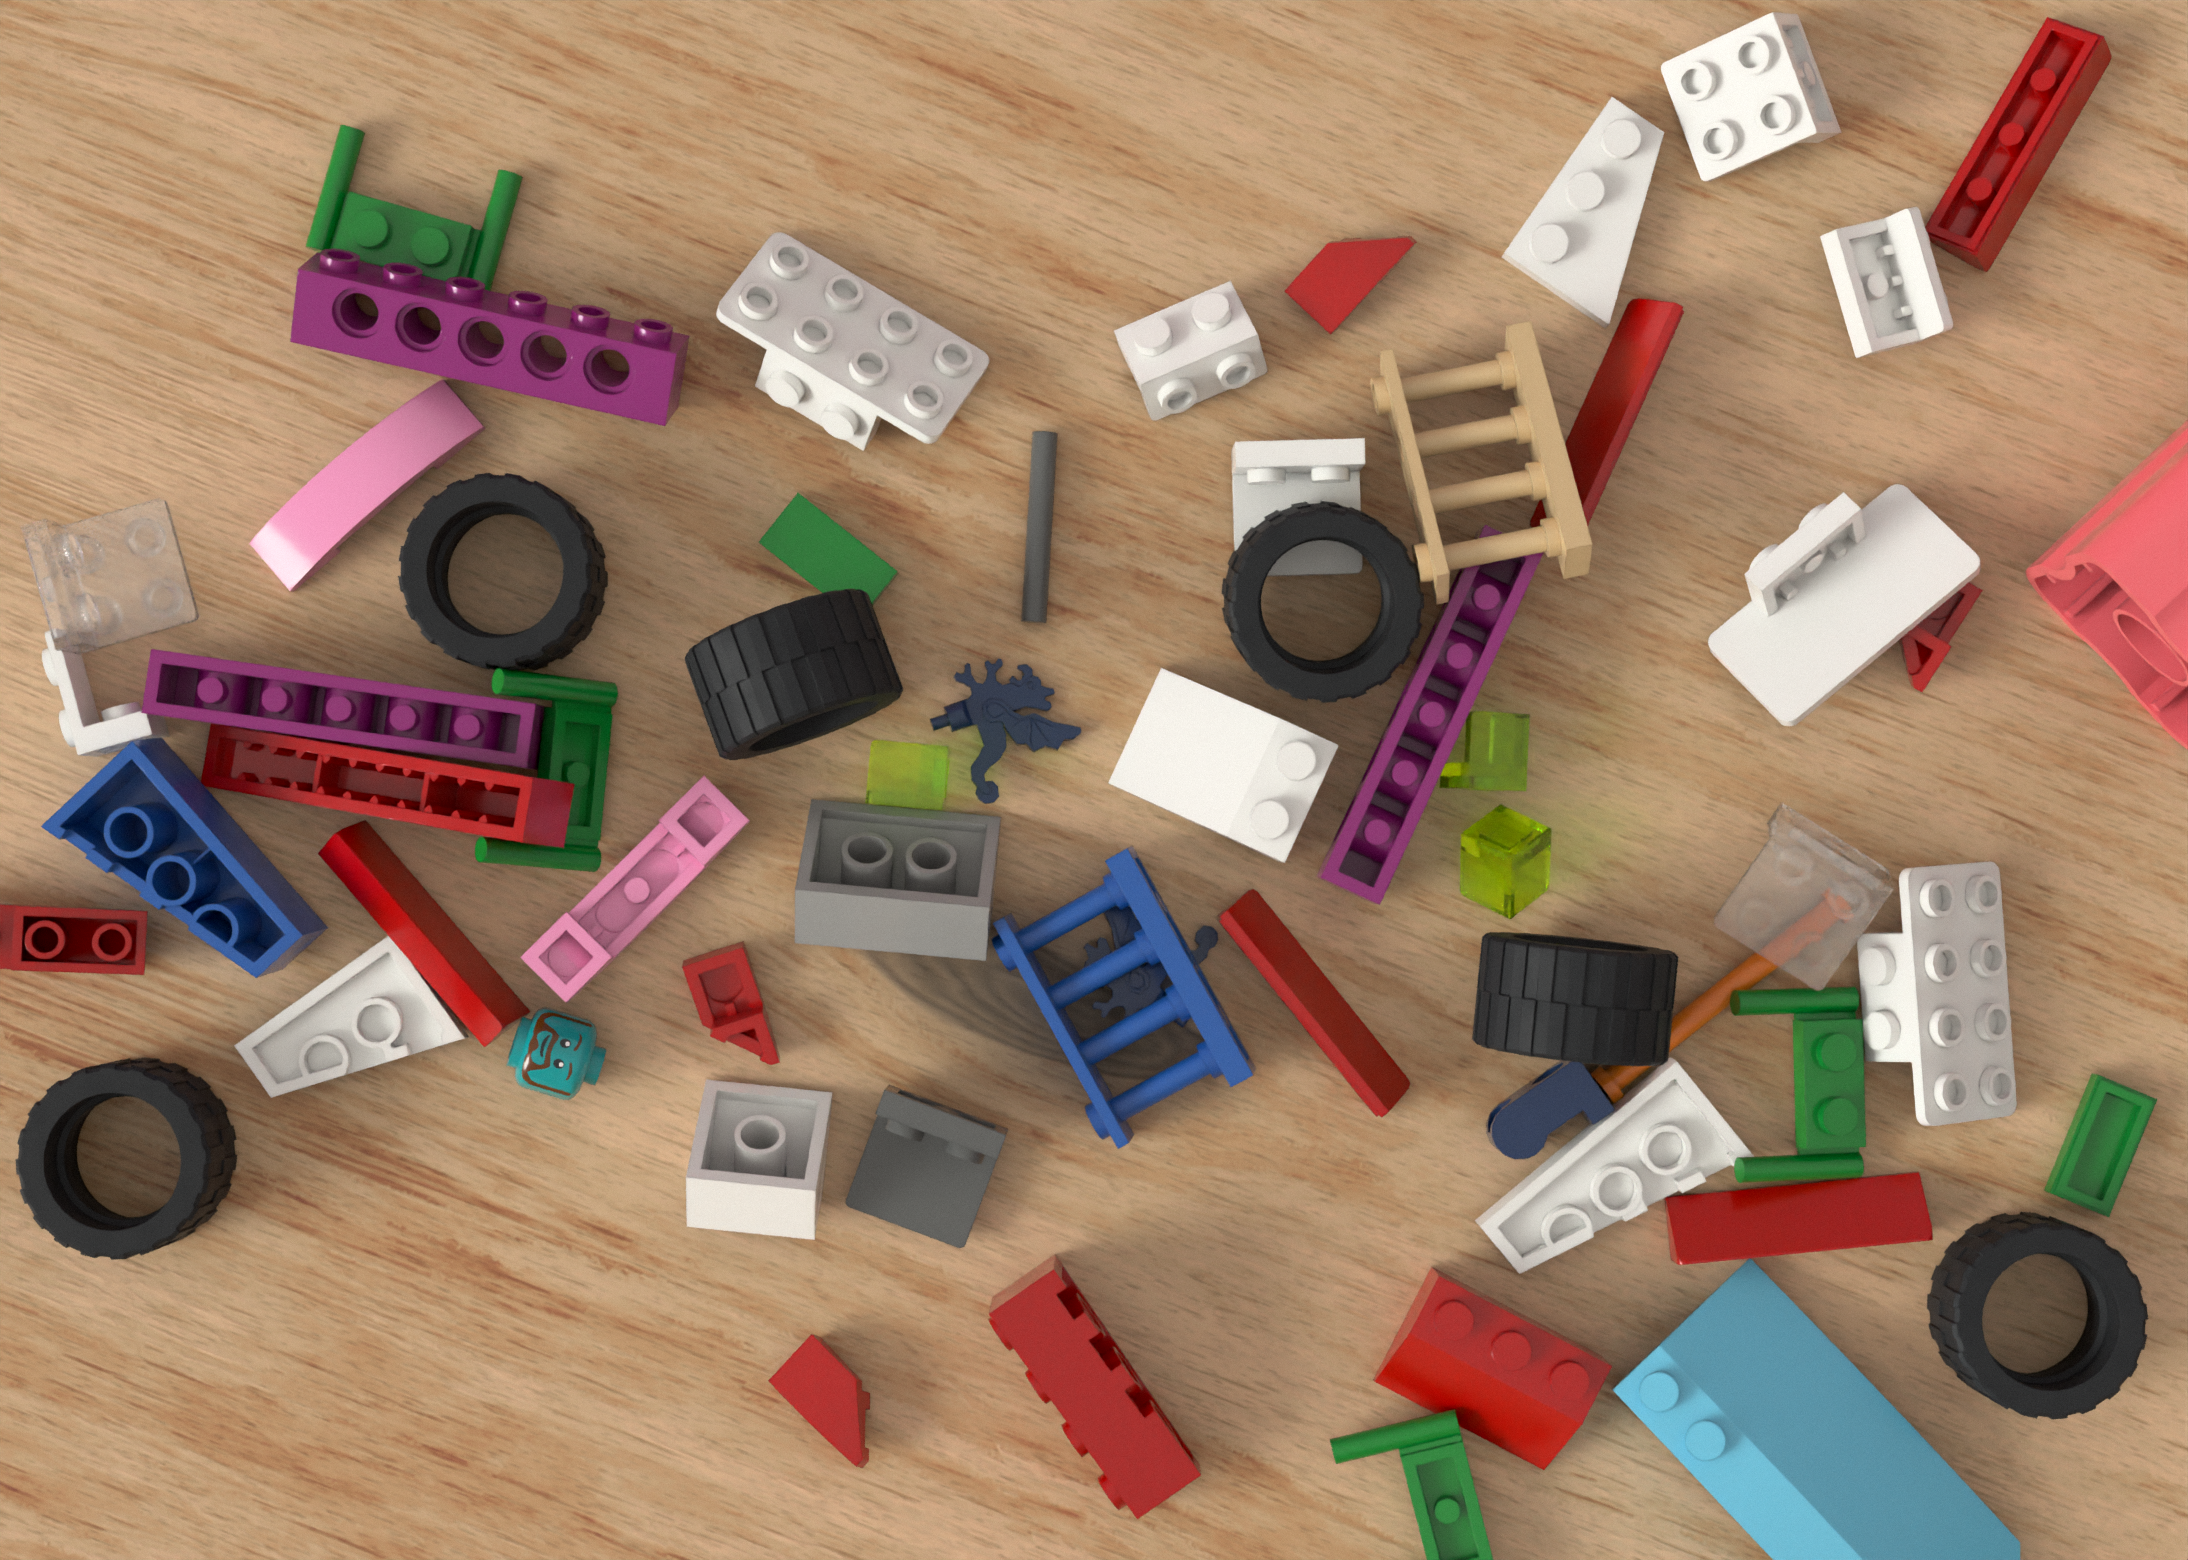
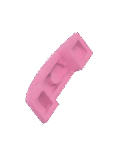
M441 379L391 413L330 462L266 523L249 544L289 591L294 592L341 552L338 546L431 467L440 468L480 434L485 427L447 382Z
M705 776L658 820L660 823L569 913L566 912L520 957L566 1003L622 953L750 822Z

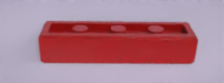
M2049 17L2046 18L1926 224L1925 229L1931 243L1974 268L1988 272L2111 61L2112 55L2104 36Z
M1637 298L1632 299L1628 303L1565 442L1587 526L1685 312L1682 310L1684 306L1675 302ZM1539 500L1530 520L1531 528L1540 526V520L1547 518L1542 500Z
M366 820L345 827L331 836L318 852V855L484 1048L517 1024L522 1016L526 1017L530 1013V1010Z
M1254 889L1248 890L1219 913L1217 921L1376 1117L1380 1116L1382 1118L1409 1089V1079L1262 896Z
M1919 1172L1674 1195L1664 1198L1670 1258L1677 1265L1933 1240L1932 1224Z

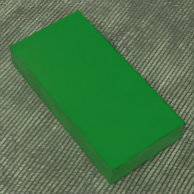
M799 493L795 495L759 541L763 547L821 593L850 588L860 589L867 592L872 606L899 574L897 570Z
M2092 1073L2044 1191L2109 1217L2157 1099Z

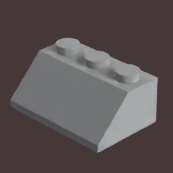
M811 799L795 886V943L986 961L992 919L1001 817Z

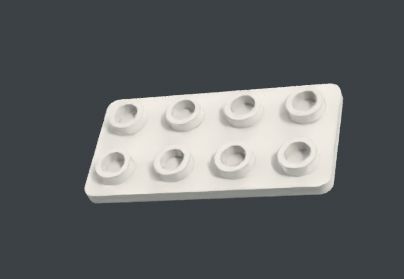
M781 232L774 233L769 237L721 299L716 311V316L721 323L767 349L755 387L767 393L776 403L790 407L821 425L835 438L846 440L863 451L876 434L881 418L923 443L932 444L938 441L986 372L989 364L988 355L981 349L791 236Z
M1895 484L1890 486L1862 510L1843 492L1829 505L1823 503L1813 508L1803 518L1799 529L1783 543L1766 547L1754 558L1749 571L1744 574L1752 601L1715 630L1708 639V645L1711 653L1782 725L1794 726L1975 578L1981 570L1980 558L1904 485Z
M1994 862L1905 868L1899 876L1903 932L1856 934L1865 1061L1912 1062L1916 1118L1923 1126H1940L2010 1116L2016 1110L2017 1101L1999 868Z

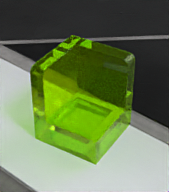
M1470 711L1466 719L1464 762L1445 764L1440 774L1439 788L1480 791H1526L1530 714Z
M874 740L870 747L865 803L945 811L951 748L940 745Z
M1502 804L1497 806L1461 833V894L1508 919H1512L1549 888L1552 828Z

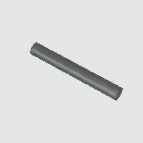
M1048 431L1032 432L1021 622L1026 623L1047 622L1058 433Z

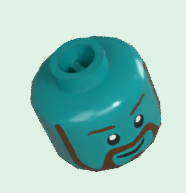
M543 1007L534 1013L532 1019L522 1016L506 1066L515 1068V1079L521 1087L559 1099L569 1100L578 1094L583 1082L596 1085L607 1049L595 1045L597 1030L594 1023L590 1020Z

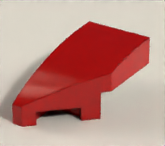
M1412 236L1371 239L1344 238L1341 241H1331L1324 246L1284 292L1331 335L1376 285L1385 279L1417 241Z
M1968 582L1899 639L1911 687L1920 692L1924 691L1952 646L1949 645L1950 640L1983 590Z
M744 941L683 960L682 968L702 1025L711 1029L710 1037L723 1043L726 1041L731 1042L760 1056V1061L769 1065L780 1063V1055Z
M811 1334L768 1381L842 1455L856 1467L863 1468L869 1462V1448H865L866 1410H870V1393L862 1390V1380L821 1337Z

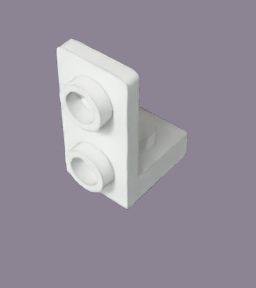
M58 628L45 632L48 648L42 651L43 666L51 684L59 686L65 710L59 712L60 728L65 741L70 747H76L78 755L99 757L123 750L131 741L170 737L164 716L141 713L142 710L139 702L122 704L101 711L103 722H100L75 633Z

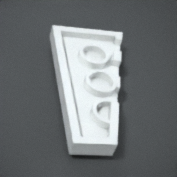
M1669 1057L1666 1063L1657 1067L1626 1093L1623 1098L1612 1106L1615 1110L1594 1125L1589 1124L1475 1220L1519 1274L1593 1238L1595 1232L1621 1219L1626 1222L1648 1211L1647 1206L1678 1191L1684 1193L1706 1182V1177L1730 1165L1734 1167L1737 1157H1754L1676 1060Z

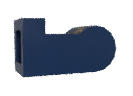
M1560 1060L1499 1103L1489 1114L1486 1122V1134L1490 1143L1503 1155L1513 1159H1528L1535 1156L1544 1147L1548 1134L1577 1114L1581 1113L1586 1121L1594 1125L1615 1109L1583 1063Z

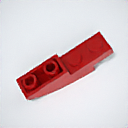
M0 903V969L145 975L148 911Z

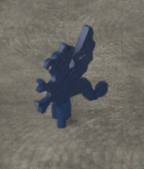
M999 658L995 664H991L989 661L985 662L987 678L983 684L975 681L971 674L970 664L966 663L964 673L956 672L954 679L956 682L969 687L972 695L968 699L944 706L945 714L930 719L933 731L949 726L951 732L977 725L983 748L971 766V781L977 787L975 794L978 800L984 804L994 803L999 798L998 786L993 781H985L984 775L991 766L1000 760L1007 747L1005 730L1017 746L1027 745L1033 753L1044 747L1058 751L1063 741L1073 740L1082 733L1081 727L1052 722L1036 713L1022 716L1014 712L1023 708L1047 712L1052 706L1045 698L1055 694L1054 688L1041 686V680L1039 677L1033 676V670L1027 664L1017 666V670L1022 671L1024 674L1022 680H1017L1012 676L1009 679V684H1000L996 681L995 675L1003 666V662Z
M1115 906L1104 912L1111 928L1115 949L1136 939L1134 932L1142 927L1139 921L1135 919L1131 907L1120 910L1118 906ZM1203 926L1196 932L1194 941L1199 947L1191 951L1198 964L1207 958L1209 949L1215 947L1218 941V933L1211 926ZM1100 937L1098 939L1097 948L1088 943L1083 947L1088 956L1084 967L1112 952L1105 938ZM1146 962L1144 966L1141 965L1106 984L1105 986L1112 991V998L1107 1003L1095 1002L1092 1005V1009H1099L1101 1017L1105 1018L1110 1010L1115 1007H1123L1125 1011L1124 1018L1135 1013L1137 1009H1143L1163 998L1167 994L1159 986L1168 975L1161 962L1154 966ZM1178 1018L1174 1022L1183 1028L1188 1020L1183 1023Z

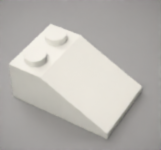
M1161 668L1108 783L1280 863H1285L1339 745L1281 718Z

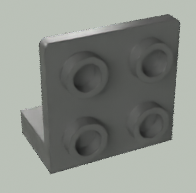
M888 1085L877 1108V1117L847 1195L846 1205L852 1209L954 1247L962 1248L966 1245L1008 1128Z

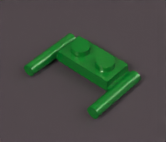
M340 125L305 247L320 253L325 249L348 250L358 254L360 262L382 267L387 263L410 264L420 268L423 271L422 276L444 281L450 277H468L481 281L485 284V290L491 291L523 177L510 171L498 170L481 230L474 229L471 225L350 192L349 188L365 132L350 126Z
M498 668L492 677V690L495 694L552 701V707H544L537 777L573 783L575 785L564 848L521 843L493 837H479L475 845V858L480 863L596 872L601 865V851L598 848V841H600L613 716L611 711L618 697L617 685L614 682Z
M1856 987L1732 991L1730 1008L1734 1016L1794 1014L1792 1022L1797 1155L1737 1157L1734 1164V1173L1739 1183L1860 1178L1863 1175L1864 1162L1862 1155L1859 1153V1147H1866L1863 1019L1856 1018V1011L1859 1007V993Z
M1455 1409L1330 1439L1336 1464L1399 1449L1427 1560H1493Z

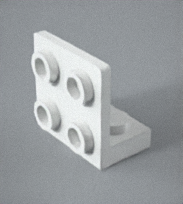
M1772 12L1661 65L1662 75L1700 178L1703 181H1713L1794 144L1819 143L1841 133L1798 14Z
M1365 438L1240 441L1234 443L1231 450L1234 551L1238 549L1244 540L1242 537L1251 527L1255 528L1265 520V516L1276 510L1282 511L1292 507L1291 504L1301 502L1315 504L1327 501L1361 511L1360 470L1365 465ZM1317 540L1306 542L1283 554L1272 566L1267 576L1358 574L1362 570V554L1354 548L1336 541Z

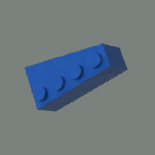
M162 737L131 741L41 826L59 840L66 839L86 853V859L106 873L113 872L140 891L139 896L158 910L165 909L189 926L188 930L255 978L283 970L328 929L326 924Z

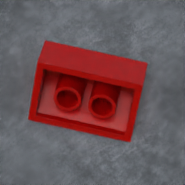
M1431 1267L1373 1380L1433 1413L1455 1409L1460 1427L1545 1470L1583 1424L1612 1366L1600 1354Z

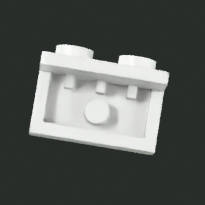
M1918 207L1904 209L1884 219L1835 229L1820 236L1856 358L1913 345L1953 328L1948 300L1942 287L1931 250L1930 239Z
M1231 281L1114 330L1118 345L1141 391L1147 412L1153 421L1171 414L1184 412L1194 404L1229 389L1240 388L1252 379L1262 376L1267 372L1259 336Z

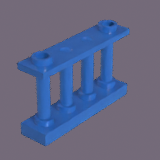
M1133 845L1105 860L1111 872L1103 876L1104 883L1022 929H1020L1014 916L1010 913L993 923L998 935L991 938L993 946L1006 969L1011 972L1018 968L1092 1101L1085 1106V1111L1093 1128L1102 1140L1111 1136L1118 1149L1128 1144L1134 1136L1127 1122V1119L1209 1074L1214 1079L1224 1075L1230 1087H1233L1253 1076L1256 1070V1066ZM1115 906H1118L1120 910L1128 906L1131 907L1142 927L1134 932L1135 940L1051 985L1033 953L1035 950ZM1146 962H1149L1151 966L1162 963L1173 985L1165 989L1166 996L1082 1041L1065 1010L1066 1006ZM1178 1018L1183 1023L1191 1018L1194 1020L1204 1038L1203 1042L1196 1045L1198 1052L1113 1097L1096 1063Z

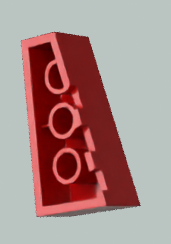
M1056 1254L993 1296L989 1310L990 1318L988 1319L993 1330L1009 1351L1014 1349L1027 1366L1028 1370L1025 1371V1375L1045 1404L1052 1401L1066 1420V1422L1061 1424V1427L1075 1450L1081 1457L1090 1453L1104 1474L1097 1479L1107 1497L1118 1510L1127 1505L1134 1516L1139 1519L1201 1476L1199 1462Z

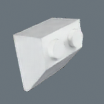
M706 1079L686 1174L687 1227L815 1240L824 1184L832 1092Z

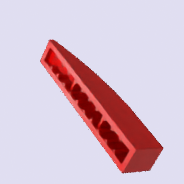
M214 723L210 725L201 783L211 788L521 843L564 848L575 785L568 782Z

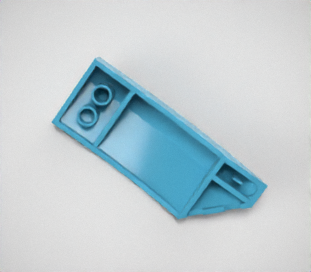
M1751 1258L1737 1269L1612 1388L1617 1396L1773 1560H2020V1542L1897 1409Z

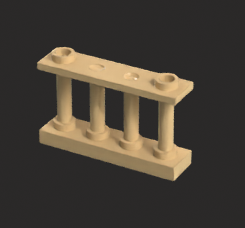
M1528 321L1506 326L1505 349L1503 352L1495 354V360L1400 378L1393 349L1380 351V376L1370 379L1373 402L1378 416L1384 414L1389 416L1420 539V544L1412 545L1413 560L1419 571V583H1431L1436 605L1449 602L1450 571L1545 552L1548 558L1558 557L1563 579L1589 574L1593 544L1532 322ZM1500 385L1503 391L1513 390L1517 406L1510 408L1509 415L1414 433L1407 403ZM1515 440L1517 445L1527 444L1532 462L1525 463V470L1428 489L1421 458ZM1529 495L1532 501L1542 500L1547 518L1541 519L1540 526L1448 545L1442 544L1435 514Z

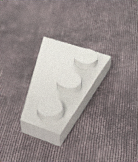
M1611 97L1506 249L1502 258L1606 328L1611 320L1664 132Z
M387 936L234 1046L272 1098L468 1038L469 1035L441 996L392 939Z

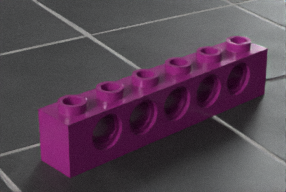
M325 249L321 253L317 252L298 268L290 342L666 426L679 406L690 336L673 332V327L666 322L655 319H638L634 323L610 318V312L606 309L593 305H575L572 309L547 304L548 299L545 296L530 291H513L509 295L485 290V284L481 281L468 277H450L446 281L422 276L423 271L420 268L405 263H387L384 267L360 262L358 254L343 249ZM356 293L365 294L375 302L378 308V316L368 315L359 308L356 302ZM424 307L433 311L440 320L441 330H433L426 327L418 316L417 308ZM479 321H487L497 326L503 335L504 344H495L488 341L480 331ZM549 335L557 338L564 345L567 357L557 358L550 355L542 345L541 336ZM611 349L621 353L629 364V371L620 372L612 369L604 359L603 350Z
M1484 525L1476 532L1474 539L1503 533ZM1544 552L1459 569L1449 590V602L1443 603L1319 869L1317 878L1373 904L1380 905Z
M151 649L141 713L538 770L543 713L546 706Z

